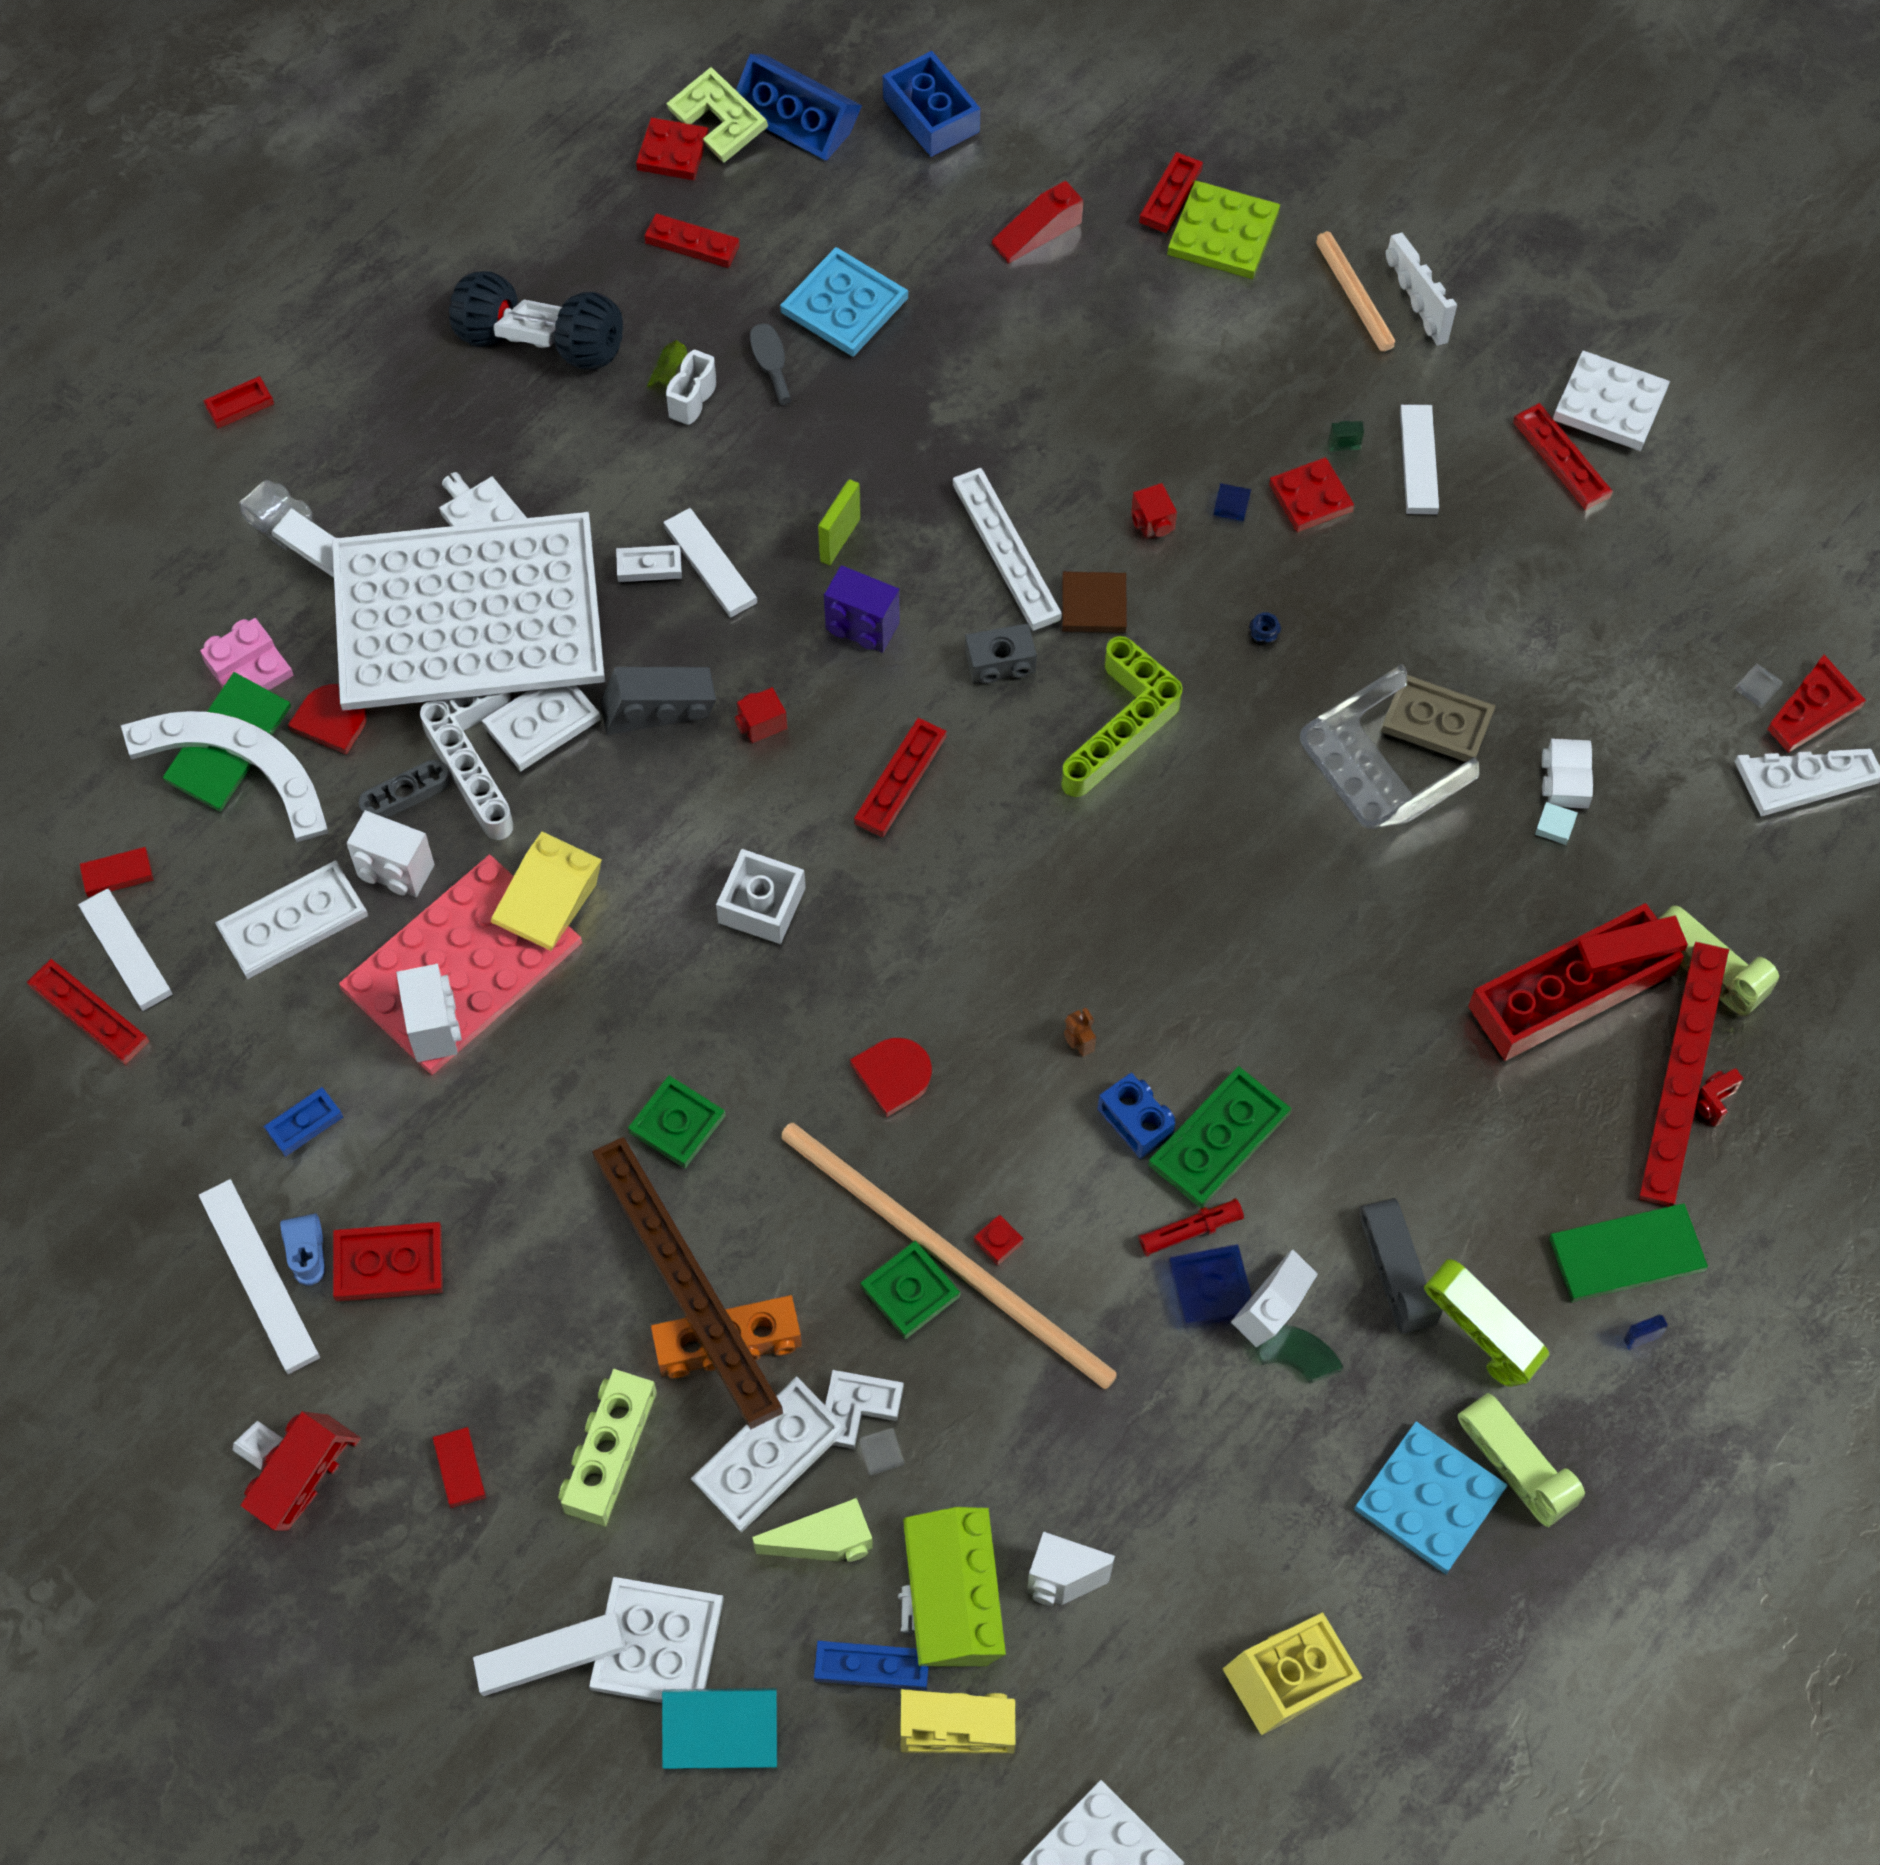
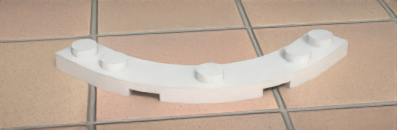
M196 711L168 713L121 725L131 760L174 748H208V746L225 749L228 753L238 756L252 765L254 764L267 776L282 798L296 843L328 834L319 799L305 769L281 742L257 726L223 714Z

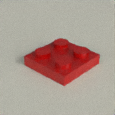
M651 117L636 161L637 171L695 180L706 146L703 138L709 134L708 127Z
M1326 457L1270 478L1269 486L1297 533L1353 512L1354 503Z

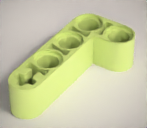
M1672 905L1658 918L1662 919L1676 915L1688 943L1686 950L1681 951L1684 958L1680 964L1686 971L1689 969L1695 941L1729 949L1679 906ZM1729 949L1719 999L1738 1015L1747 1016L1771 994L1779 980L1778 970L1770 961L1763 957H1757L1748 965Z
M1486 1393L1458 1414V1420L1465 1432L1541 1524L1550 1527L1579 1505L1585 1495L1584 1488L1579 1479L1566 1468L1557 1473L1493 1395Z

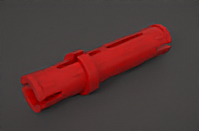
M1234 1198L1229 1202L1210 1209L1203 1207L1195 1215L1170 1223L1146 1234L1138 1235L1144 1255L1148 1257L1150 1254L1205 1233L1208 1235L1215 1234L1216 1229L1238 1220H1243L1244 1213L1237 1198Z

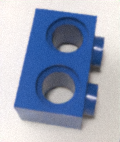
M1132 1072L1099 1095L1097 1109L1140 1160L1165 1143L1174 1134L1175 1117L1166 1105L1160 1106L1154 1099L1150 1086L1144 1080H1138ZM1129 1097L1135 1100L1136 1103L1125 1105L1120 1099ZM1144 1123H1153L1158 1127V1129L1154 1131H1148L1144 1129L1141 1125Z

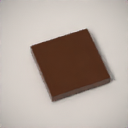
M1063 571L1062 632L1126 633V573Z

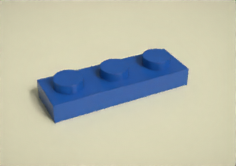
M817 1641L814 1682L927 1691L929 1666L918 1665L916 1648Z

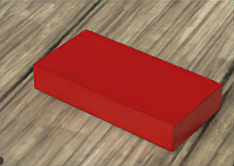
M260 376L203 400L217 429L274 405L273 398Z
M146 847L79 864L87 897H92L107 888L111 892L154 880Z
M465 1427L432 1437L450 1508L485 1499L486 1494L469 1428Z

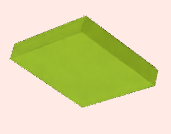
M851 479L846 482L818 525L820 562L829 566L860 521V483Z

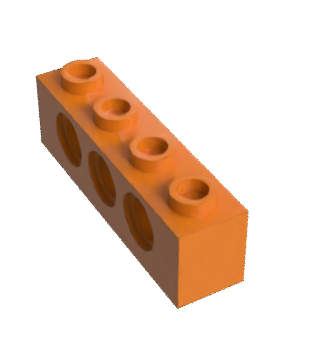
M792 1295L725 1309L755 1361L760 1359L762 1355L775 1353V1355L782 1356L793 1353L796 1348L802 1347L801 1333ZM686 1318L651 1325L661 1377L681 1378L687 1376L692 1370L702 1368L706 1371L716 1370L702 1345L696 1352L689 1353L683 1350V1347L689 1342L700 1343ZM762 1326L772 1330L766 1337H758L753 1334L757 1328Z

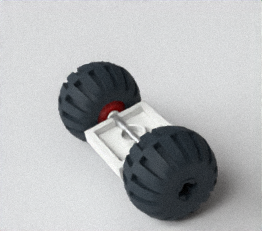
M481 271L464 276L455 286L454 293L451 296V305L449 306L450 324L454 333L471 346L485 347L497 345L504 338L511 342L531 343L540 348L550 347L555 342L558 353L566 362L579 369L593 370L604 367L612 362L618 353L620 342H622L623 318L620 309L610 298L596 292H582L568 298L562 307L525 299L518 304L515 289L504 277L490 271Z

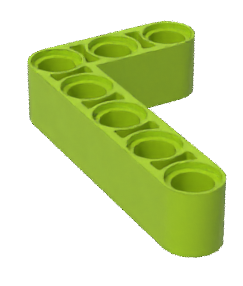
M1118 636L1110 639L1106 647L1104 666L1107 673L1136 698L1064 762L1061 785L1063 791L1071 797H1081L1087 794L1179 711L1183 689L1181 682L1127 637ZM1115 656H1123L1125 658L1120 659L1116 658ZM1144 675V676H1147L1148 678H1140V677H1138V676ZM1162 695H1169L1172 698H1164ZM1143 714H1144V715H1148V716H1150V717H1149V718H1142V717H1140L1139 715H1143ZM1122 734V735H1126V736H1128V737H1127V738H1119V737L1116 736V735ZM1100 754V755H1103V756H1105V757H1104V758H1096L1094 755ZM1071 775H1081L1082 778H1073Z

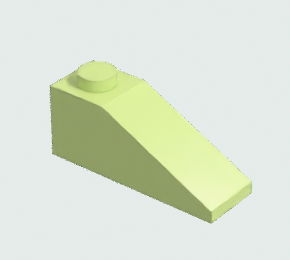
M857 1498L752 1537L756 1554L837 1562L847 1558L848 1562H852L865 1557L868 1554V1550L873 1549L872 1536Z

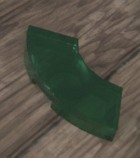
M1284 1325L1274 1337L1258 1347L1254 1346L1262 1365L1275 1362L1290 1365L1300 1371L1310 1384L1339 1373L1344 1368L1340 1359L1325 1342L1315 1335L1293 1326Z

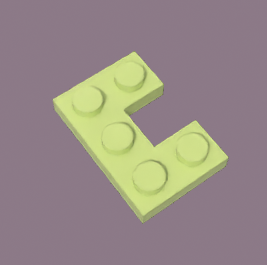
M712 67L667 102L668 109L682 123L692 124L709 109L723 122L703 138L705 145L723 163L768 127L767 120Z

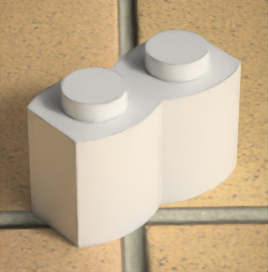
M695 349L683 359L680 368L681 372L672 378L666 390L669 418L690 425L698 418L702 411V402L712 395L716 387L714 357Z
M1551 738L1549 747L1543 748L1542 768H1547L1548 776L1543 778L1542 795L1548 796V803L1560 807L1589 809L1593 796L1591 741Z

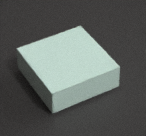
M1546 802L1535 835L1567 845L1578 813Z

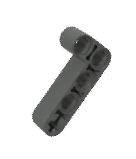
M1391 1198L1360 1206L1361 1223L1399 1332L1405 1334L1436 1326L1443 1310L1424 1290L1427 1282L1397 1199Z

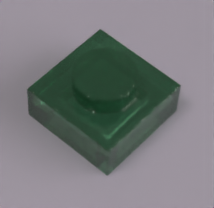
M1363 421L1332 423L1328 439L1330 452L1361 449L1364 436Z

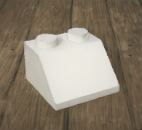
M1043 1532L1029 1572L1027 1593L1033 1595L1032 1599L1040 1604L1053 1606L1054 1603L1063 1605L1109 1583L1115 1556Z

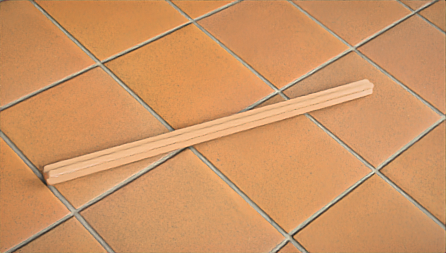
M791 1122L783 1129L781 1133L783 1141L912 1241L916 1240L926 1252L1100 1387L1107 1389L1112 1385L1117 1373L798 1125Z

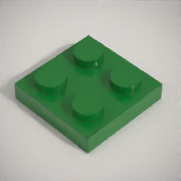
M668 1075L630 1124L628 1131L632 1136L686 1169L725 1118L726 1113L724 1109Z
M916 1240L860 1283V1288L905 1340L960 1298L961 1294Z

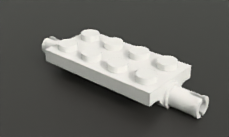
M457 472L451 473L455 480L454 482L449 476L443 479L442 486L454 499L439 509L442 517L450 526L526 518L493 476L471 489Z

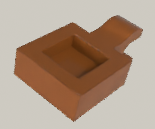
M1084 1008L1082 1009V1014L1078 1010L1068 1015L1065 1019L1066 1030H1064V1035L1072 1049L1077 1047L1082 1057L1094 1052L1096 1036L1091 1029L1094 1018L1089 1010Z

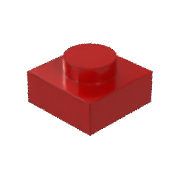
M999 1214L974 1236V1242L998 1266L1023 1244L1024 1238Z

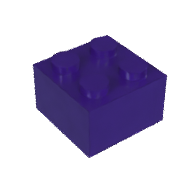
M841 565L824 594L825 629L836 637H846L858 642L866 649H875L883 653L900 623L899 588Z

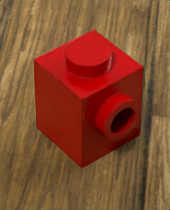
M1163 483L1133 492L1132 520L1136 529H1141L1146 539L1155 536L1162 537L1175 530L1177 510Z
M773 687L759 693H750L737 702L738 715L734 717L736 725L741 734L747 733L752 744L787 729L786 711Z

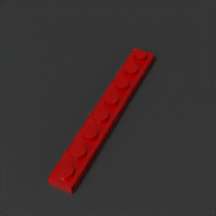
M1696 941L1693 946L1638 1200L1667 1207L1675 1205L1729 949Z

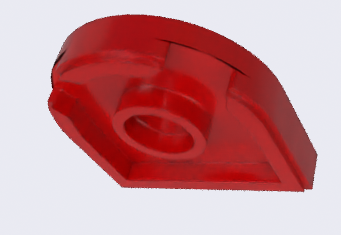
M328 684L313 690L304 699L288 727L295 734L347 755L365 727L367 721L366 708L342 711L339 684Z
M905 1038L883 1040L850 1059V1065L886 1117L919 1099L926 1092L932 1076L931 1060L927 1052L916 1042Z

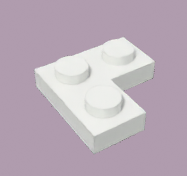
M833 1370L825 1406L848 1430L832 1445L855 1449L861 1415L897 1421L904 1383Z

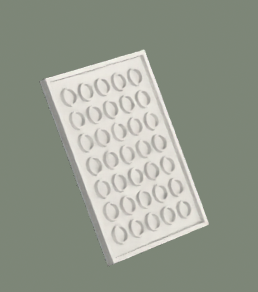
M589 512L332 539L339 688L342 711L605 682Z

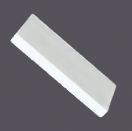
M335 860L215 923L246 978L249 979L367 917L368 913Z
M797 1376L776 1396L782 1405L783 1414L751 1430L748 1425L744 1426L691 1478L741 1533L848 1430Z

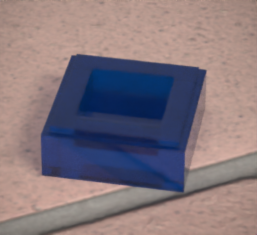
M1220 483L1213 515L1244 521L1251 489Z
M1659 1314L1632 1325L1623 1340L1629 1350L1661 1338L1668 1324L1663 1315Z

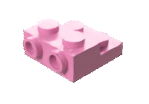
M256 618L250 621L243 619L236 622L232 627V632L223 637H210L204 643V648L200 650L205 665L222 688L233 672L267 690L294 676L291 667L275 648L273 640Z

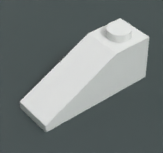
M1292 1249L1234 1317L1231 1323L1255 1347H1258L1274 1337L1289 1320L1318 1273Z

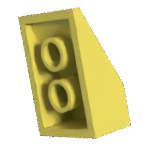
M541 832L523 858L491 918V923L552 951L595 888L602 859Z
M1323 1612L1243 1651L1222 1668L1261 1736L1289 1722L1362 1679L1361 1674ZM1306 1631L1311 1641V1644L1306 1647L1299 1635ZM1278 1646H1281L1286 1656L1278 1660L1274 1651ZM1313 1652L1318 1658L1308 1661L1307 1653Z

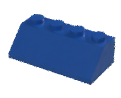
M750 53L736 91L767 120V130L824 160H828L850 135L862 105L763 54Z

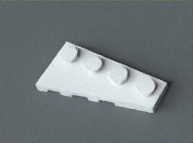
M1401 232L1391 235L1389 247L1386 250V259L1389 266L1394 267L1397 272L1399 284L1403 290L1406 289L1413 310L1416 313L1419 312L1427 335L1432 336L1437 346L1448 343L1457 308L1456 302L1453 298L1446 300L1443 296L1446 289L1440 282L1433 283L1432 271L1427 264L1420 266L1419 254Z
M1871 749L1829 751L1828 754L1812 755L1811 752H1798L1797 756H1779V753L1765 754L1764 757L1750 758L1749 755H1737L1734 761L1761 817L1880 783V766Z

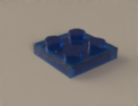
M1238 1244L1169 1258L1168 1263L1185 1328L1234 1319L1252 1297Z

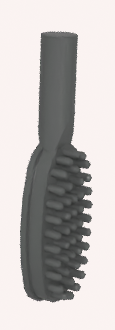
M758 324L750 332L754 356L764 373L769 374L779 403L786 405L791 402V397L781 371L785 363L782 342L772 326Z

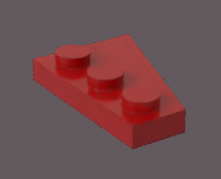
M1823 654L1810 674L1802 681L1800 687L1771 721L1767 730L1789 753L1862 708L1866 700Z

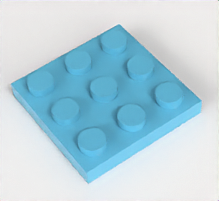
M835 247L780 305L781 313L854 357L908 299V290Z
M1416 1421L1359 1500L1354 1510L1446 1575L1508 1485Z

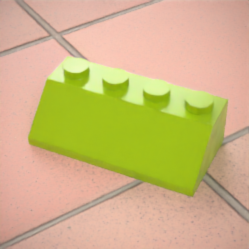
M953 1507L904 1518L918 1665L986 1667L1006 1655L989 1508Z

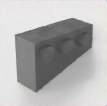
M615 667L600 701L606 735L708 718L716 702L710 667Z

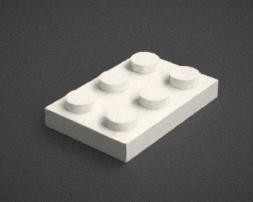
M574 685L528 690L484 718L482 723L483 727L521 772L600 721L601 716L578 686Z

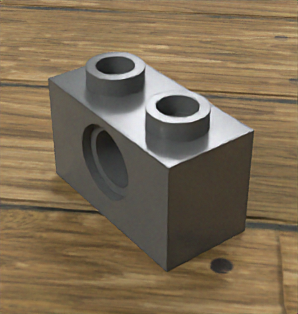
M1028 623L965 634V654L973 684L981 682L993 683L998 679L1009 677L1022 678L1031 673H1036L1037 654ZM997 655H1005V656H1007V657H1005V658H999V657H996V656H997Z

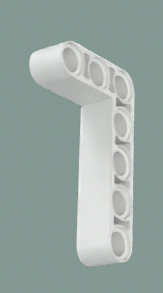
M500 693L427 701L420 709V716L427 738L441 761L447 766L450 776L485 834L494 840L507 838L513 831V821L508 803L476 753L464 730L482 722L484 718L511 702V694ZM471 704L469 707H462L463 705ZM438 718L441 719L440 721H437V722H431V721H433L434 719H438ZM450 743H457L451 747L447 746ZM467 767H471V768H472V769H470V770H468V771H461L463 768H467ZM487 792V794L483 796H475L478 793ZM495 817H502L499 821H491Z

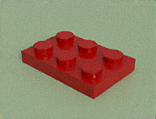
M440 1222L333 1230V1297L336 1302L443 1293L442 1226Z

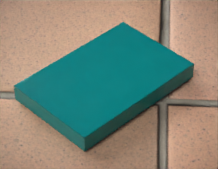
M777 1688L663 1689V1769L777 1767Z

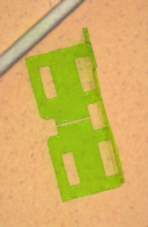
M678 340L664 347L657 362L658 366L654 369L647 387L657 382L667 387L672 378L677 375L676 369L687 355L686 347ZM668 358H670V361H669V363H668V365H667V364H666V361H667Z

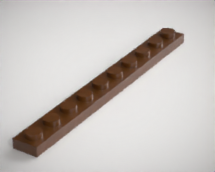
M622 1137L592 1151L596 1164L750 1430L783 1414L781 1403L625 1138Z

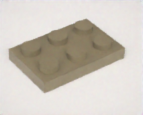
M1403 674L1383 722L1381 732L1474 764L1496 706Z

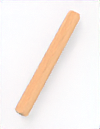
M1329 231L1320 233L1317 236L1316 244L1377 347L1382 352L1391 350L1395 343L1393 335L1332 233Z

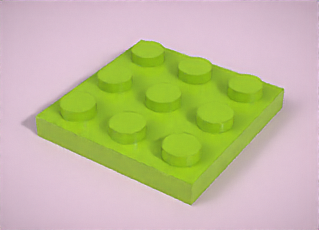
M1195 180L1168 246L1167 255L1254 279L1278 217L1281 204Z

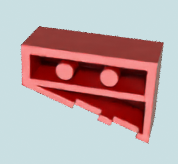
M301 1411L300 1414L295 1415L286 1426L285 1433L287 1434L281 1444L275 1446L265 1459L266 1467L260 1476L254 1478L245 1489L244 1495L246 1497L240 1506L273 1530L288 1531L318 1494L314 1489L326 1471L333 1475L340 1466L335 1462L338 1456L348 1444L355 1447L361 1440V1437L328 1414Z

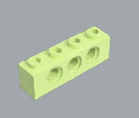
M613 1369L610 1379L604 1378L598 1392V1399L601 1402L597 1412L592 1411L586 1422L585 1432L588 1435L583 1446L578 1445L573 1455L572 1466L575 1467L571 1478H566L560 1488L558 1499L562 1500L561 1505L565 1514L606 1527L657 1394L654 1381ZM617 1407L628 1409L626 1416L620 1419L612 1418L610 1413ZM611 1440L616 1443L615 1447L609 1452L597 1450L598 1445L602 1441ZM596 1473L603 1477L601 1482L595 1486L584 1484L585 1478L590 1474Z

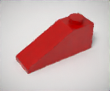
M1066 180L1040 194L992 239V245L1008 263L1015 261L1081 224L1083 199Z

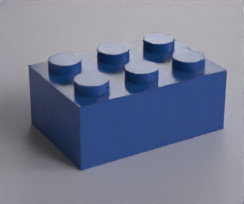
M933 51L882 75L883 100L930 157L980 133L981 108Z

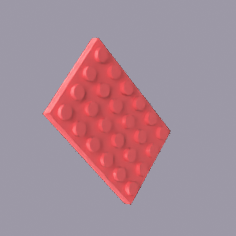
M490 854L339 983L340 989L415 1060L416 1058L407 1035L396 972L438 964L441 976L448 975L456 1004V1019L459 1022L462 1037L461 1041H456L457 1052H459L582 944L581 937L569 926L552 951L491 923V918L514 876ZM455 1055L418 1063L432 1076Z

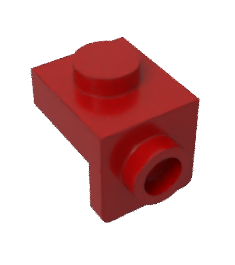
M1736 1068L1725 1074L1723 1071L1713 1074L1705 1081L1706 1085L1702 1086L1699 1091L1696 1103L1697 1110L1714 1127L1721 1124L1727 1114V1109L1721 1101L1736 1093L1744 1080Z

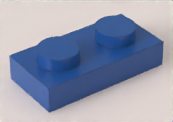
M321 1087L266 1124L264 1128L286 1157L341 1120L343 1115L327 1092Z

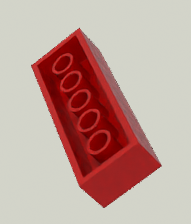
M1647 903L1474 989L1468 1007L1504 1061L1676 974L1684 958L1681 951L1589 974L1577 945L1579 939L1658 920Z

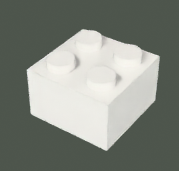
M366 810L346 843L359 878L367 883L374 884L378 882L386 885L392 892L399 895L409 894L417 897L435 865L426 833Z
M741 849L716 904L718 923L781 944L805 891L804 870Z
M438 964L396 972L407 1035L416 1061L422 1062L458 1054L456 1041H461L462 1037L459 1022L456 1019V1004L448 975L441 976Z

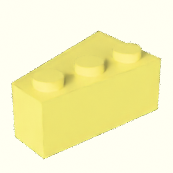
M901 1689V1752L1014 1753L1015 1699H1007V1695L1001 1693L972 1696L965 1693L949 1694Z

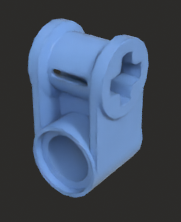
M317 1213L281 1220L280 1226L286 1251V1261L289 1268L293 1271L295 1279L305 1286L317 1284L323 1279L326 1269L322 1247L323 1234Z

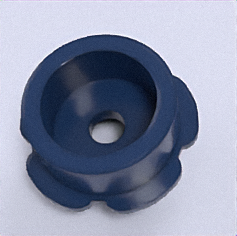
M1268 612L1256 615L1249 625L1251 636L1258 642H1273L1277 639V634L1281 632V626L1277 617Z

